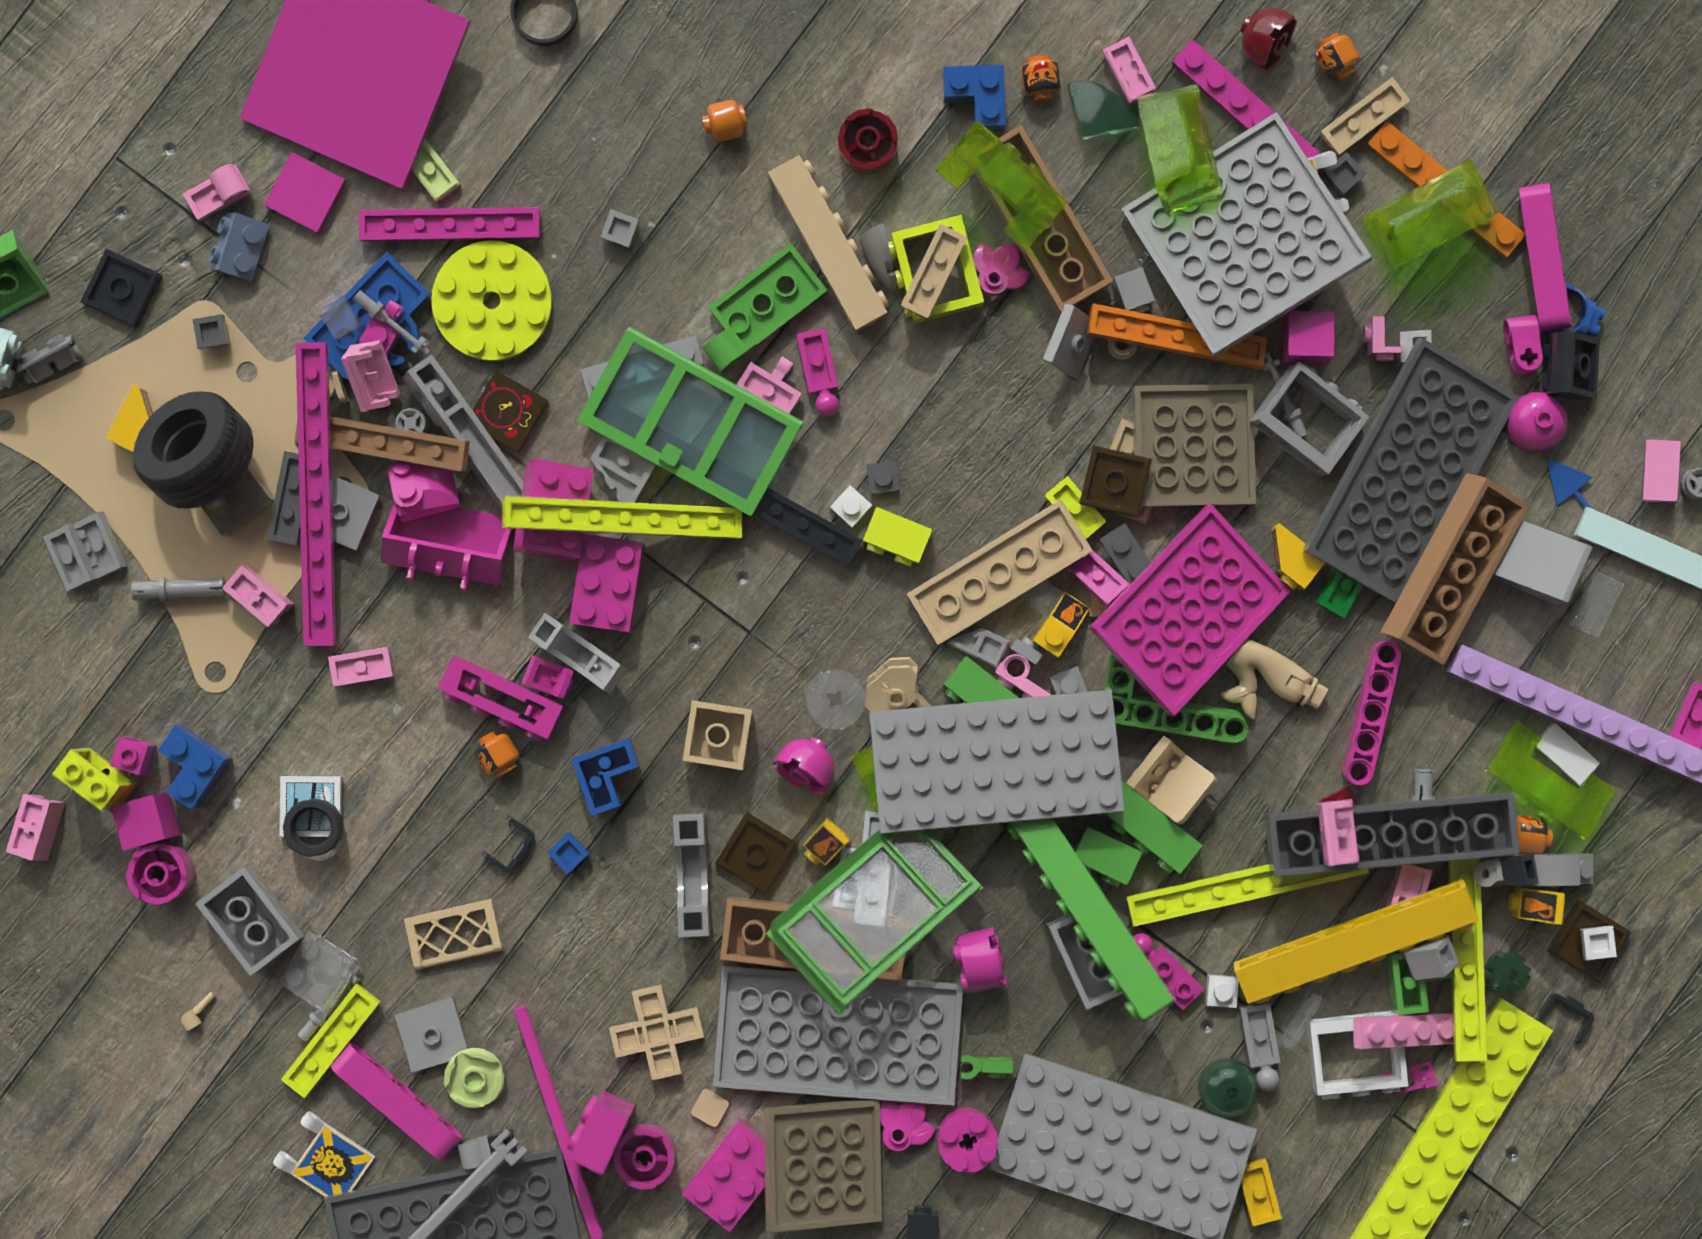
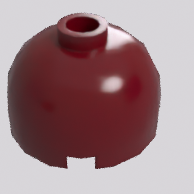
M1275 7L1262 9L1253 17L1248 16L1240 29V32L1243 33V52L1247 58L1266 70L1273 68L1282 57L1276 54L1283 45L1288 47L1296 29L1297 19H1295L1294 15Z

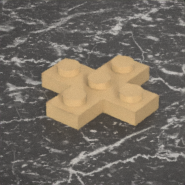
M662 984L633 990L632 996L638 1021L609 1028L615 1057L645 1051L652 1080L682 1074L676 1044L704 1038L705 1036L698 1007L668 1013Z

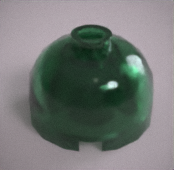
M1232 1057L1218 1058L1201 1071L1197 1081V1091L1203 1106L1210 1113L1225 1119L1238 1118L1246 1114L1254 1106L1258 1096V1082L1253 1071L1243 1061Z

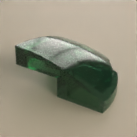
M1087 81L1067 83L1074 113L1077 115L1083 139L1140 127L1139 120L1131 105L1121 95L1106 89L1105 85Z

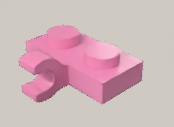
M781 357L772 374L750 362L737 383L739 387L789 414L802 393L783 382V379L793 365L791 361L784 357Z

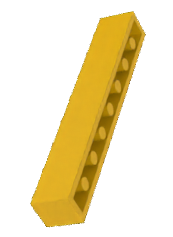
M1462 879L1234 962V971L1247 1003L1255 1002L1260 1004L1270 1000L1272 995L1282 991L1284 993H1292L1307 982H1322L1328 979L1332 973L1341 971V973L1350 972L1356 969L1360 963L1366 961L1378 962L1386 958L1388 953L1396 950L1399 952L1411 950L1416 946V943L1427 940L1432 942L1439 940L1445 936L1444 933L1455 929L1457 931L1467 930L1479 919Z

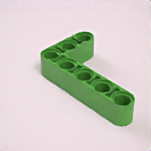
M1109 652L1102 691L1112 690L1113 701L1117 700L1123 704L1119 711L1114 712L1116 724L1229 743H1239L1247 737L1248 725L1244 716L1239 711L1187 702L1179 710L1182 713L1181 718L1176 722L1168 721L1166 719L1167 713L1152 696L1132 693L1135 678ZM1118 671L1128 674L1127 680L1123 683H1115L1112 680V676ZM1147 705L1152 708L1151 714L1147 717H1140L1136 714L1137 709L1141 706ZM1201 716H1209L1212 719L1211 723L1206 727L1196 725L1197 719ZM1231 721H1239L1241 727L1236 732H1229L1226 730L1227 724Z

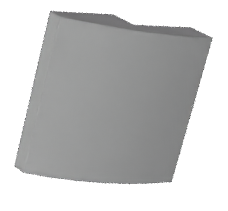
M104 511L96 512L74 524L66 525L43 536L66 592L127 567Z

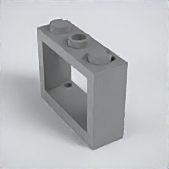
M1299 361L1289 365L1249 422L1316 475L1323 476L1331 472L1370 416L1363 412L1364 408L1357 401L1347 399L1340 394L1341 390L1336 384L1328 380L1324 381L1316 375L1317 370L1314 367H1310L1306 362L1301 363ZM1294 380L1347 420L1324 455L1270 414Z

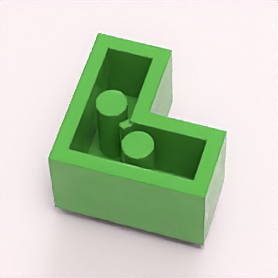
M1396 950L1388 953L1386 957L1392 1012L1397 1015L1429 1012L1425 981L1455 978V970L1453 969L1445 977L1415 980L1404 952Z

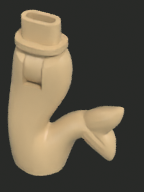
M1246 639L1225 662V665L1238 677L1239 686L1221 693L1220 696L1228 702L1240 703L1244 713L1250 719L1255 720L1257 707L1255 669L1260 672L1276 695L1289 702H1299L1301 706L1307 704L1318 709L1328 688L1317 683V678H1312L1307 671L1282 654L1262 644Z

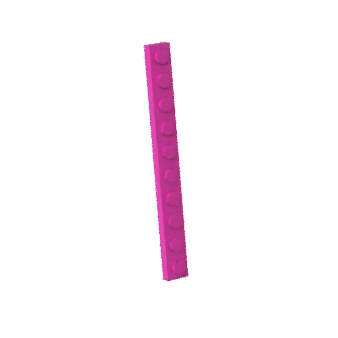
M295 343L304 646L336 645L328 343Z

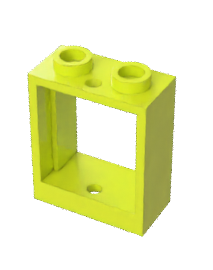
M91 748L70 749L52 773L101 811L123 804L138 784L118 768L111 767V763ZM104 769H109L110 774H104Z

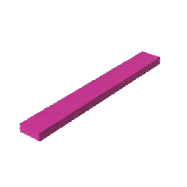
M524 1005L516 1007L514 1012L591 1239H600L603 1236V1232L580 1164L569 1160L572 1151L567 1149L571 1138L527 1008Z

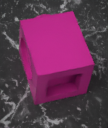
M128 736L119 737L110 766L137 775L148 774L156 745Z

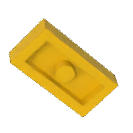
M1263 1158L1246 1163L1240 1185L1251 1225L1257 1226L1282 1219L1267 1160Z

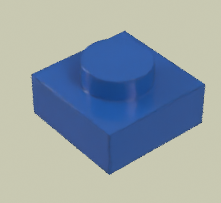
M570 831L547 852L566 874H569L590 854Z

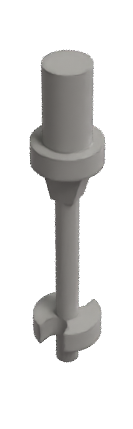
M361 290L354 296L353 300L369 312L368 316L371 319L376 318L382 322L385 321L414 345L411 348L412 352L416 354L418 350H421L427 355L430 350L423 345L426 341L423 336L419 340L415 339L388 317L389 315L382 308L384 306L379 301L377 303L374 302Z
M1267 353L1265 354L1267 363L1262 368L1264 371L1270 369L1274 381L1277 383L1280 377L1275 366L1280 365L1279 359L1272 361L1270 354ZM1285 392L1282 399L1286 414L1283 417L1285 421H1289L1293 432L1300 437L1305 436L1307 432L1299 416L1302 412L1300 408H1295Z
M356 965L352 972L346 968L342 973L346 978L324 1006L310 1013L309 1021L298 1033L302 1040L307 1042L319 1026L322 1027L325 1024L329 1009L352 981L354 984H357L361 980L357 975L361 970L358 965Z

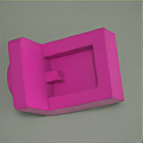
M532 655L522 684L563 699L565 693H568L572 687L573 671Z

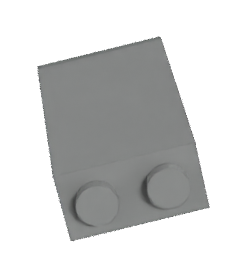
M1521 521L1492 578L1553 605L1568 603L1592 547Z

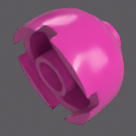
M1531 392L1523 395L1514 404L1506 421L1507 434L1509 439L1518 448L1528 452H1542L1552 448L1564 437L1568 427V415L1565 407L1556 397L1547 395L1545 392Z
M812 738L811 741L807 739L791 741L781 749L773 762V765H777L775 768L776 772L782 778L799 789L802 787V784L811 787L809 793L815 795L825 794L834 777L833 758L826 750L827 745L816 738Z

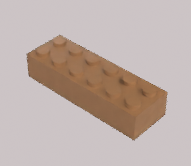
M1022 125L969 155V165L1058 316L1061 315L1066 303L1077 306L1112 284L1111 276Z
M1466 473L1384 624L1381 633L1422 658L1444 665L1524 518L1529 505L1488 478Z
M729 896L726 905L720 960L795 968L766 935L771 929V922L792 904ZM820 907L872 965L907 935L908 917L886 915L884 931L854 928L855 911ZM810 911L788 930L825 972L860 976L865 972ZM905 954L878 978L902 981Z

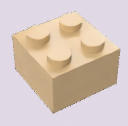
M692 700L682 761L743 770L753 710Z

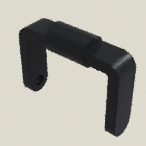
M508 815L506 819L527 833L528 837L524 842L520 843L511 858L513 859L508 866L485 851L482 854L484 858L505 872L512 871L517 863L521 864L531 850L529 846L535 838V833L531 829Z
M1551 993L1536 1020L1540 1023L1544 1020L1555 999L1561 1002L1563 1007L1577 1015H1584L1587 1018L1574 1040L1579 1045L1592 1025L1594 1015L1585 1010L1584 1004L1568 995L1564 998L1557 993Z

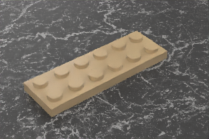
M1060 499L907 593V596L937 645L1093 550Z

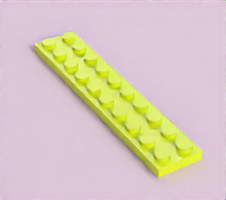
M1499 997L1486 1018L1487 1061H1460L1350 1239H1425L1553 1030Z

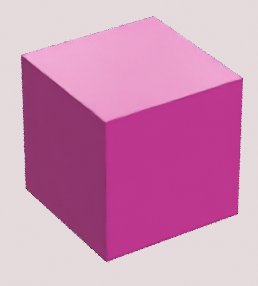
M1289 311L1282 321V366H1289L1300 361L1301 363L1306 362L1310 367H1327L1334 357V312Z
M166 792L111 807L123 851L181 835L171 797Z

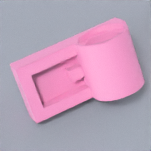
M227 164L212 172L208 180L183 193V196L197 220L202 221L252 191L239 168L235 164Z
M1014 654L1006 657L994 671V673L999 675L997 681L1009 690H1012L1015 686L1023 691L1024 694L1021 698L1051 695L1026 678L1030 671V665L1028 660L1022 655ZM1013 659L1021 661L1024 666L1022 674L1018 677L1011 676L1007 671V665Z

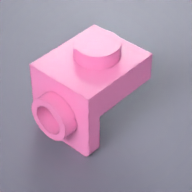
M1373 316L1367 320V324L1363 325L1362 331L1363 342H1367V356H1376V361H1394V356L1402 353V347H1385V316Z

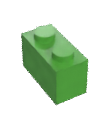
M1087 826L1084 827L1074 848L1075 853L1089 874H1091L1092 870H1096L1104 874L1101 880L1116 887L1119 886L1120 882L1128 885L1142 855L1141 851Z

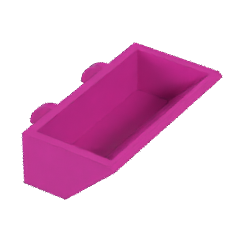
M394 502L382 535L381 563L409 568L407 581L410 582L415 581L418 570L435 573L437 576L447 575L462 578L460 591L468 592L471 580L500 585L507 563L513 529L502 528V516L459 507L402 523Z

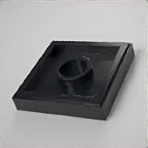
M106 248L80 302L137 329L162 274Z

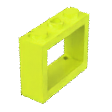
M962 215L891 233L892 241L888 242L892 260L897 259L899 267L898 271H894L898 288H904L905 294L913 278L903 241L934 234L940 224L967 236ZM968 238L958 256L968 297L935 305L928 320L981 307L984 304ZM904 309L906 318L912 317L913 324L927 321Z

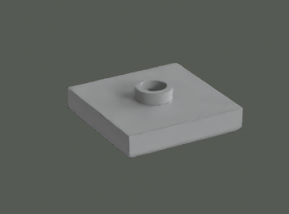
M1066 303L1043 360L1068 377L1078 379L1094 337L1086 335L1089 316L1076 306Z
M332 475L333 541L358 551L381 496Z
M454 996L395 1014L412 1073L449 1062L458 1052L469 1049Z

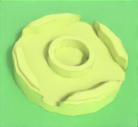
M469 1048L458 1052L450 1059L445 1068L444 1085L455 1103L466 1108H480L498 1098L503 1089L505 1073L502 1063L493 1053L485 1049Z

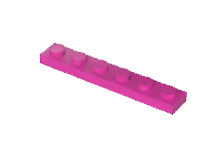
M1193 39L1171 63L1246 131L1275 113ZM1282 119L1307 158L1321 154Z
M539 207L359 210V240L361 242L541 239Z

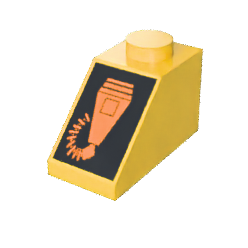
M133 385L106 436L110 441L131 452L134 451V444L139 431L153 414L147 390Z
M1278 523L1271 529L1276 572L1282 576L1280 580L1290 589H1305L1325 563L1303 551L1305 543Z
M1064 592L1032 641L1055 658H1059L1090 608L1067 592Z
M827 817L803 844L807 849L804 855L814 864L818 865L822 862L826 866L849 842L850 837Z
M1514 886V893L1509 895L1508 908L1509 911H1512V916L1519 919L1562 924L1565 894L1548 889Z

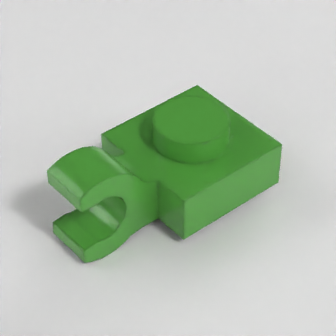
M971 1055L961 1056V1062H970L973 1065L970 1072H960V1077L963 1079H972L981 1071L988 1073L989 1078H1006V1073L1013 1074V1060L1010 1057L977 1058Z

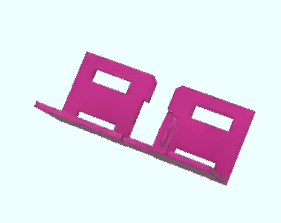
M1428 1061L1411 1065L1409 1068L1413 1074L1415 1085L1402 1087L1400 1092L1387 1094L1392 1096L1424 1087L1427 1089L1441 1085L1435 1079L1432 1062ZM1428 1066L1427 1070L1417 1072V1068ZM1393 1070L1382 1072L1381 1074L1390 1075L1393 1074ZM1431 1078L1430 1082H1426L1425 1079Z

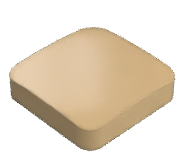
M337 371L332 372L333 384L342 404L348 403L349 399L341 374Z
M705 1088L695 1102L691 1114L710 1126L716 1127L728 1108L729 1101L712 1090Z

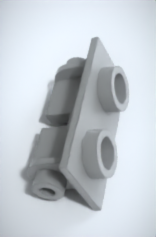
M61 334L46 343L48 347L38 352L36 349H32L20 357L21 361L18 363L17 371L25 369L26 372L23 373V376L27 383L34 382L36 384L54 374V370L49 363L54 361L57 368L61 370L77 362L78 357L82 356V353L77 345L71 347L72 334L65 338Z

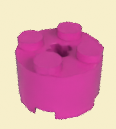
M167 842L152 844L139 849L133 854V858L129 862L128 871H126L127 884L134 896L155 905L177 900L188 891L195 879L193 862L186 850L181 848L180 845ZM159 868L164 869V878L156 876V871Z
M995 927L958 935V938L954 939L955 946H953L956 962L957 964L963 963L961 968L962 975L960 977L964 992L971 991L973 994L1008 985L1007 976L1003 975L1002 968H1004L1003 965L1005 963L998 936H995Z
M972 1107L956 1108L946 1114L937 1131L939 1153L945 1163L952 1169L965 1173L977 1172L993 1161L997 1153L998 1137L996 1128L989 1116ZM969 1133L970 1137H976L969 1146H965V1143H960L963 1140V1135Z
M650 1123L638 1124L625 1132L620 1138L614 1153V1168L628 1186L639 1190L653 1189L669 1177L676 1159V1147L672 1136L662 1127ZM643 1150H646L653 1158H649L648 1162H642V1156H638L637 1153H642Z

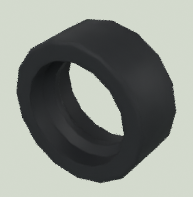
M317 798L303 800L292 806L285 815L283 822L284 839L289 847L298 854L308 857L323 855L334 849L341 840L344 829L342 816L337 808L328 801ZM307 810L321 811L330 820V835L319 845L305 844L296 834L295 826L297 819Z

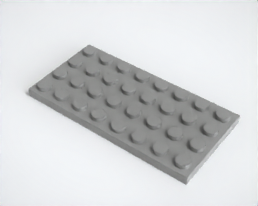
M1112 690L869 712L880 834L1124 812Z
M722 965L713 1087L954 1106L963 995L962 983L913 979L898 981L877 978L849 1003L848 1009L839 1016L799 971ZM827 973L842 991L859 977Z
M1025 1053L998 1136L997 1153L993 1161L990 1162L988 1169L1197 1239H1223L1257 1129Z

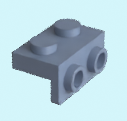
M228 212L226 217L223 216L220 220L218 243L212 247L209 254L210 270L252 282L269 224L239 213Z

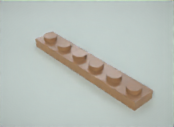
M330 416L331 448L456 471H466L470 445L468 440ZM298 423L296 426L295 442H298Z

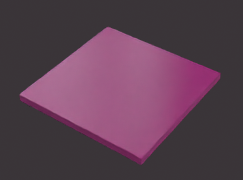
M285 0L240 119L401 189H405L471 20L425 0Z

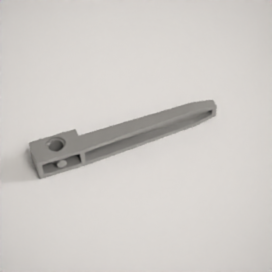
M430 355L408 370L402 380L437 428L440 426L448 437L470 441L467 463L501 510L503 509V497H521L523 481L433 355ZM540 557L551 568L561 562V560Z

